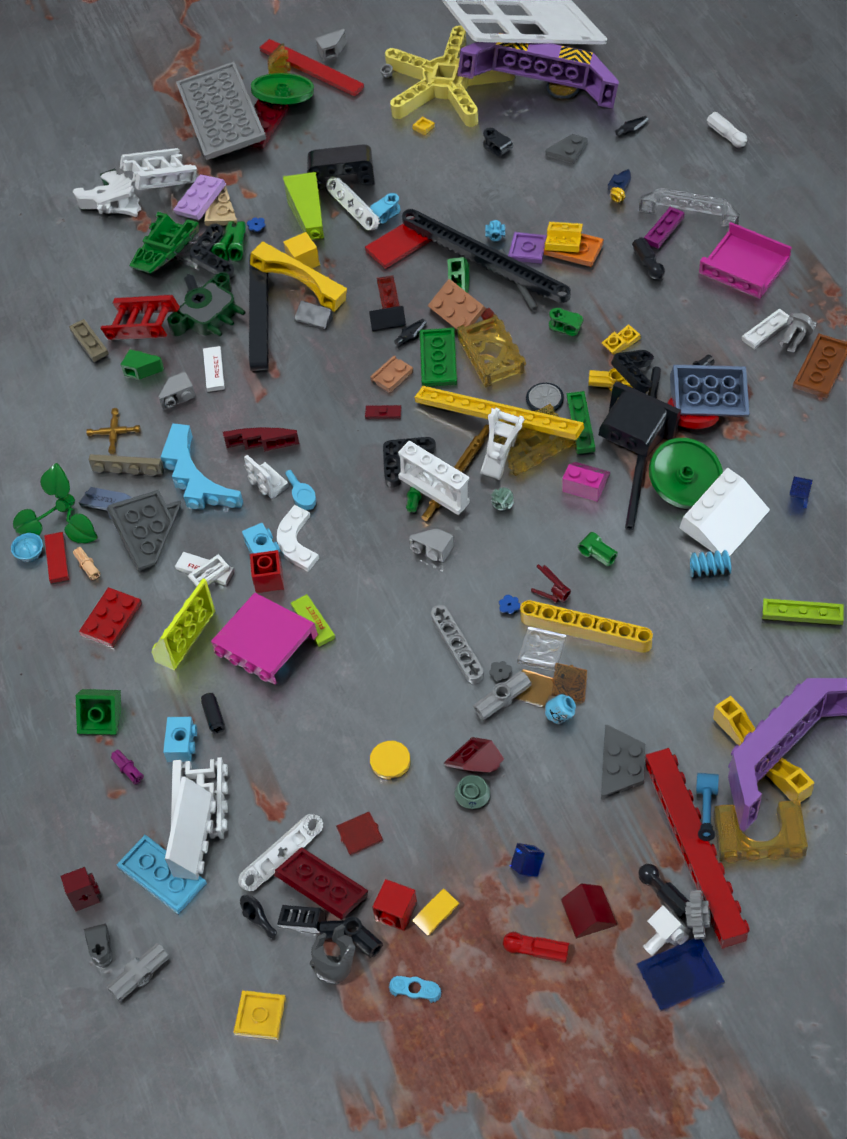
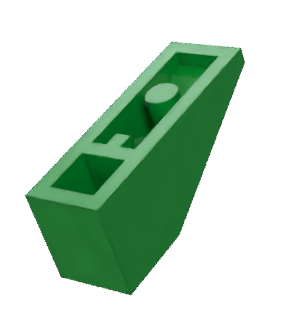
M464 257L447 259L448 279L468 293L470 280L469 262Z

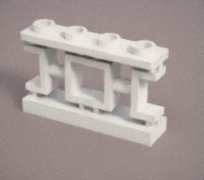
M178 148L121 156L120 169L133 171L132 181L136 182L135 187L137 190L194 183L197 174L195 165H183L181 163L183 156L179 154L180 150Z
M218 757L217 761L210 759V768L192 770L190 761L182 764L181 760H173L171 827L182 776L184 777L185 772L188 779H196V784L212 793L217 806V826L215 828L214 820H210L212 821V830L209 835L211 839L215 838V836H219V839H224V832L228 829L227 819H224V813L228 812L227 800H224V795L228 794V785L225 782V776H228L227 764H224L222 757ZM216 769L217 790L214 783H205V778H216Z

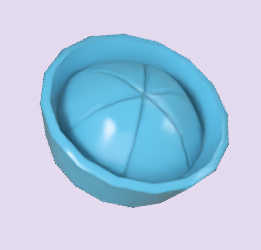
M35 533L22 534L16 537L11 545V553L22 562H32L38 559L43 549V541Z

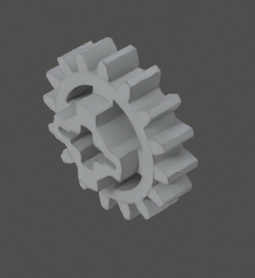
M701 890L691 891L690 902H686L685 907L688 929L693 928L695 939H706V927H710L711 922L709 902L703 901Z

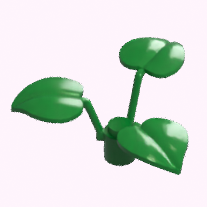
M55 463L42 475L40 483L46 494L55 495L56 498H59L55 503L56 506L39 517H36L32 509L21 510L13 520L14 530L20 535L35 533L39 536L43 530L39 520L55 510L60 512L68 511L66 521L69 524L64 528L67 537L76 543L95 541L98 536L90 519L83 514L71 516L72 507L75 505V498L69 494L70 483L65 472L58 463Z

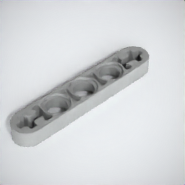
M443 605L435 606L431 610L432 621L463 675L471 684L480 683L484 677L482 666L448 609ZM438 613H440L441 615H443V619H444L443 622H442V619L440 618V616L437 615ZM447 626H451L454 628V630L450 633H446L443 631V629ZM454 641H460L463 643L462 646L458 648L452 646V643ZM463 656L471 657L469 662H462L460 659ZM471 667H473V671L476 674L478 673V676L471 675Z

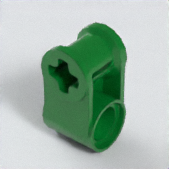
M553 308L549 313L551 318L549 328L569 336H576L584 321L580 314L561 308Z

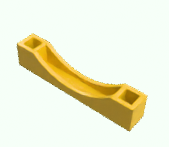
M262 241L251 252V266L264 273H279L300 280L315 293L322 306L330 308L333 312L346 301V287Z
M729 696L715 706L713 719L737 745L743 743L744 738L749 732L753 733L756 730L745 710L732 696ZM781 758L766 773L795 806L812 795L815 782L800 767L791 764L784 758Z

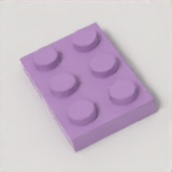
M200 174L173 209L175 214L200 220L225 187L224 179Z

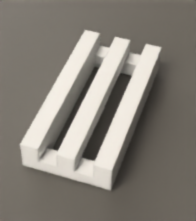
M218 554L190 573L188 578L195 586H198L203 578L206 579L209 585L228 572L230 567Z

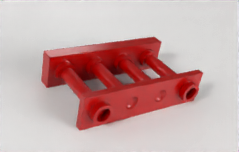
M173 295L114 298L112 303L118 313L112 325H104L100 329L108 340L167 337V333L162 327L163 321L168 312H178L180 306ZM159 313L156 322L149 323L152 314ZM131 314L127 323L120 325L123 316ZM138 314H145L141 324H134Z

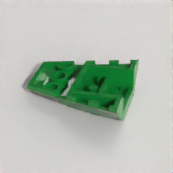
M157 212L156 222L151 223L149 235L145 236L142 240L144 244L142 248H138L129 266L147 273L154 272L189 244L199 232V223L189 219L184 224L175 223L168 214Z

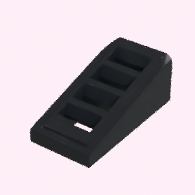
M282 905L277 925L305 932L320 933V923L326 920V913L321 908ZM289 912H292L290 921H287Z

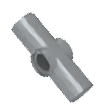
M520 671L505 683L496 684L493 691L474 704L473 708L477 715L485 720L500 708L510 706L515 697L532 686L531 681L524 672ZM501 694H506L504 697H499Z
M156 943L140 958L137 957L129 961L124 968V972L107 986L108 990L119 1002L122 1001L137 986L142 987L147 984L152 978L153 972L170 958L160 944Z

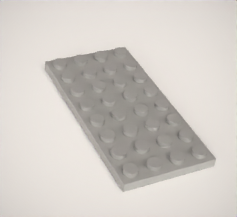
M235 62L176 82L206 160L267 139Z

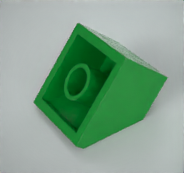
M80 690L75 695L77 734L116 735L121 714V690Z

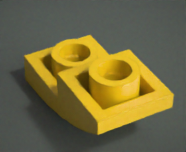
M628 324L618 334L613 332L601 344L614 355L641 339V335Z
M443 888L412 921L430 936L460 903Z

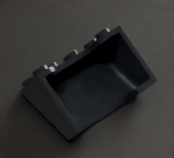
M368 145L317 149L307 154V173L316 172L319 190L325 187V177L357 174L359 183L363 185L375 184L372 150Z

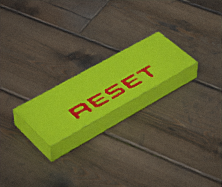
M307 594L290 603L296 614L315 623L318 635L314 641L318 647L335 639V634Z

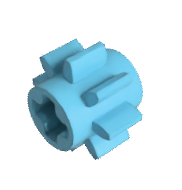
M498 220L490 221L489 225H485L486 237H489L491 241H499L502 236L505 237V224L501 225V222Z

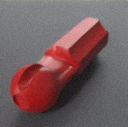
M509 932L503 939V946L509 953H522L537 958L566 963L569 943L525 936L517 932Z

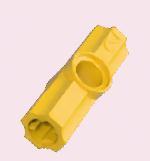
M615 368L609 372L589 371L588 386L608 387L612 391L613 384L618 381L633 388Z

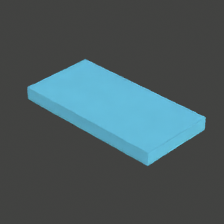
M144 835L117 863V868L175 913L179 914L207 882L201 876H199L198 880L173 877L165 860L166 850Z

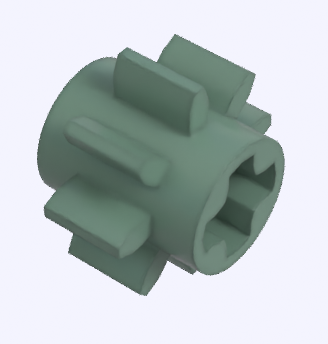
M508 488L495 489L491 494L493 497L491 499L492 505L497 510L510 509L514 504L512 501L514 499L513 493Z

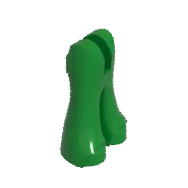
M229 221L221 240L213 245L212 253L228 261V257L233 262L240 261L244 253L243 238L246 232V223L238 221L235 226L234 221Z

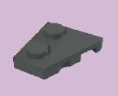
M572 134L547 148L545 155L574 164L587 145L588 138Z

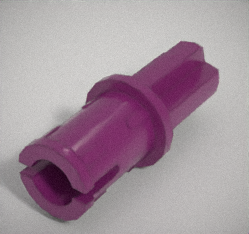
M120 750L112 752L111 759L120 768V772L125 773L133 784L140 783L141 781L138 777L142 780L144 775L134 766V762L128 760Z

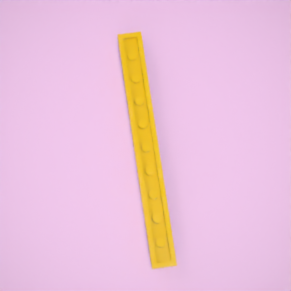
M422 386L414 397L416 403L488 419V415L491 414V408L495 409L496 407L502 412L517 417L523 416L525 420L522 423V428L577 440L584 430L583 422ZM499 419L501 422L515 426V423Z

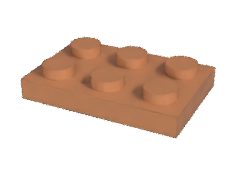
M450 279L447 280L428 304V307L464 336L486 310L485 306Z

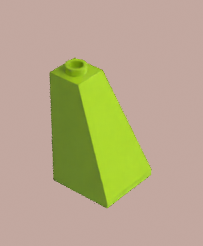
M316 172L283 176L287 203L301 229L309 235L311 240L324 238Z

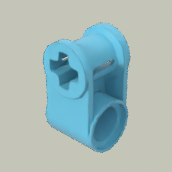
M389 193L371 205L370 209L379 217L380 221L378 222L384 224L400 212L399 196L395 193Z

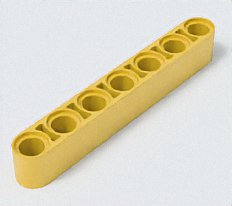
M531 600L524 601L520 605L521 622L527 626L641 653H646L652 648L653 633L646 627Z

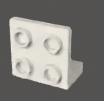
M248 455L244 457V466L248 472L247 478L251 484H256L262 494L268 495L273 499L289 487L288 482L266 462L259 466Z

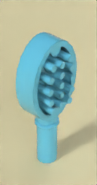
M292 470L286 471L285 475L293 487L292 496L295 504L304 510L313 509L316 505V495L312 487L306 483H300Z

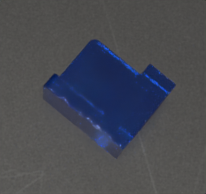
M794 476L789 495L804 499L803 508H807L813 480Z
M517 843L510 867L520 875L537 877L545 853L535 845Z

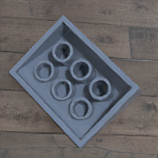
M673 365L670 373V388L674 407L681 409L680 415L749 417L746 367Z

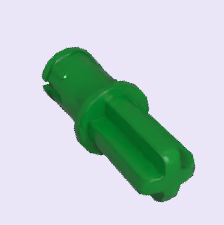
M410 487V491L407 493L406 509L409 513L416 512L418 502L422 497L421 492L413 487Z

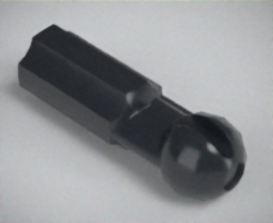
M643 237L634 240L632 243L633 249L643 265L648 266L649 276L653 279H661L665 274V267L661 263H657L656 255L647 240Z
M642 865L638 872L640 881L646 885H653L658 890L657 897L679 919L686 916V902L690 901L671 882L664 883L659 878V871L655 865Z

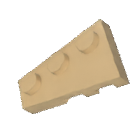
M226 186L207 209L204 220L205 226H210L214 223L227 225L229 221H234L235 225H237V219Z

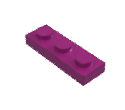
M670 206L644 237L648 244L659 249L683 220L685 212Z

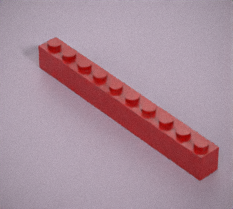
M670 748L646 754L645 766L697 890L702 891L703 901L709 902L711 925L721 949L746 942L748 932H750L749 925L746 919L743 920L740 915V904L738 900L734 901L732 885L730 881L726 882L725 870L723 864L717 861V851L714 844H710L709 841H703L698 837V831L702 824L700 821L701 813L699 808H695L693 805V794L685 786L686 779L684 773L679 772L676 755H672Z

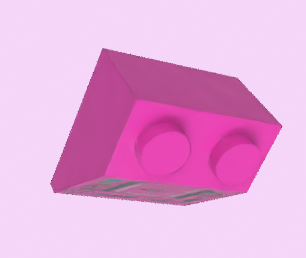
M578 462L568 465L562 478V492L598 502L610 472Z

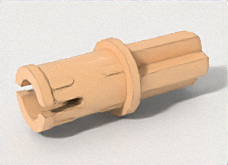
M77 547L73 554L79 561L80 568L86 572L90 580H96L101 574L100 571L95 567L93 559L89 558L81 547Z

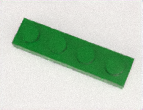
M585 391L567 393L570 419L584 423V430L578 439L575 440L577 454L595 452V442Z

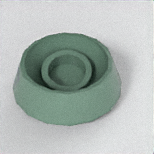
M469 775L462 778L457 784L454 794L455 799L460 805L465 808L476 809L488 802L491 792L483 778Z

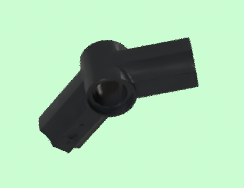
M352 916L345 920L321 921L320 935L323 933L327 934L325 941H332L334 929L344 925V935L350 936L353 943L369 958L375 957L383 946V943L364 927L357 917ZM351 928H358L355 932H349Z

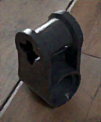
M487 128L483 131V136L485 137L483 147L496 156L501 157L513 148L511 139L496 129Z

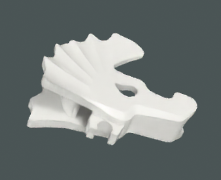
M116 171L106 172L101 175V178L108 182L109 185L97 186L87 191H84L82 187L73 190L80 209H98L99 214H102V212L122 213L138 217V211L141 210L138 204L140 201L139 197H137L134 191V183L130 178H126L124 173L117 175Z
M491 408V414L488 415L489 440L480 472L481 475L501 480L510 447L514 446L518 431L522 428V423L525 420L523 416L517 417L502 412L499 408ZM499 419L515 423V426L501 422ZM495 434L507 438L505 445L493 442Z

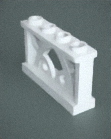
M408 441L398 452L401 472L398 474L400 480L457 515L470 503V499L467 497L469 476L411 441Z

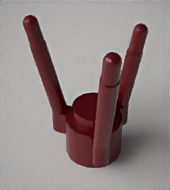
M538 564L536 567L554 583L551 589L553 595L534 588L531 589V592L551 599L555 603L558 600L561 602L566 601L571 594V590L546 565L541 567Z

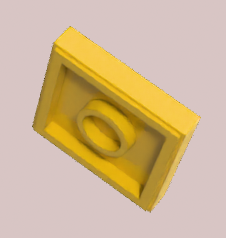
M242 990L233 1031L234 1035L278 1040L286 1000L285 995Z

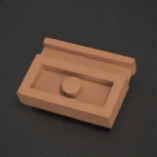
M393 356L373 373L370 379L372 382H376L379 387L391 393L413 373V367Z

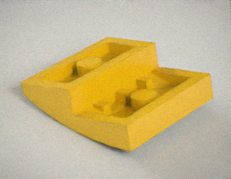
M549 222L545 250L579 252L583 224Z

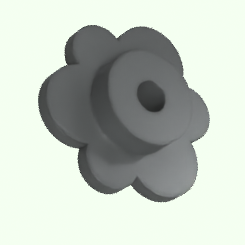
M505 661L500 663L493 662L489 674L493 676L495 681L508 679L509 674L512 672V667L506 665Z

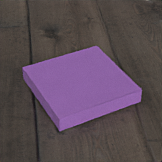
M514 232L508 256L519 262L542 264L547 235Z

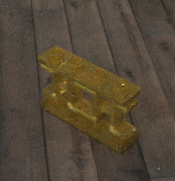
M551 404L536 411L559 417L557 413H554V407ZM521 428L516 438L518 446L510 447L508 454L511 459L508 460V467L510 470L512 469L514 476H517L520 473L526 472L529 468L542 463L545 459L555 456L563 449L571 447L575 440L556 436L557 438L551 441L549 436L552 434ZM495 434L493 442L505 445L507 438ZM537 435L542 442L530 447L525 440ZM524 451L527 455L521 458L519 453Z

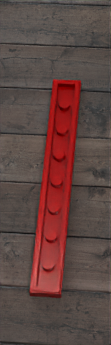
M268 39L260 46L261 52L354 97L365 88L364 83L271 39Z

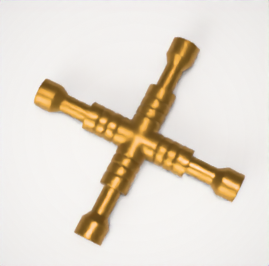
M112 408L111 410L112 419L110 427L100 428L99 430H86L87 436L109 434L110 447L108 452L110 454L116 452L117 434L133 431L136 433L141 432L140 425L117 427V415L119 413L117 408Z

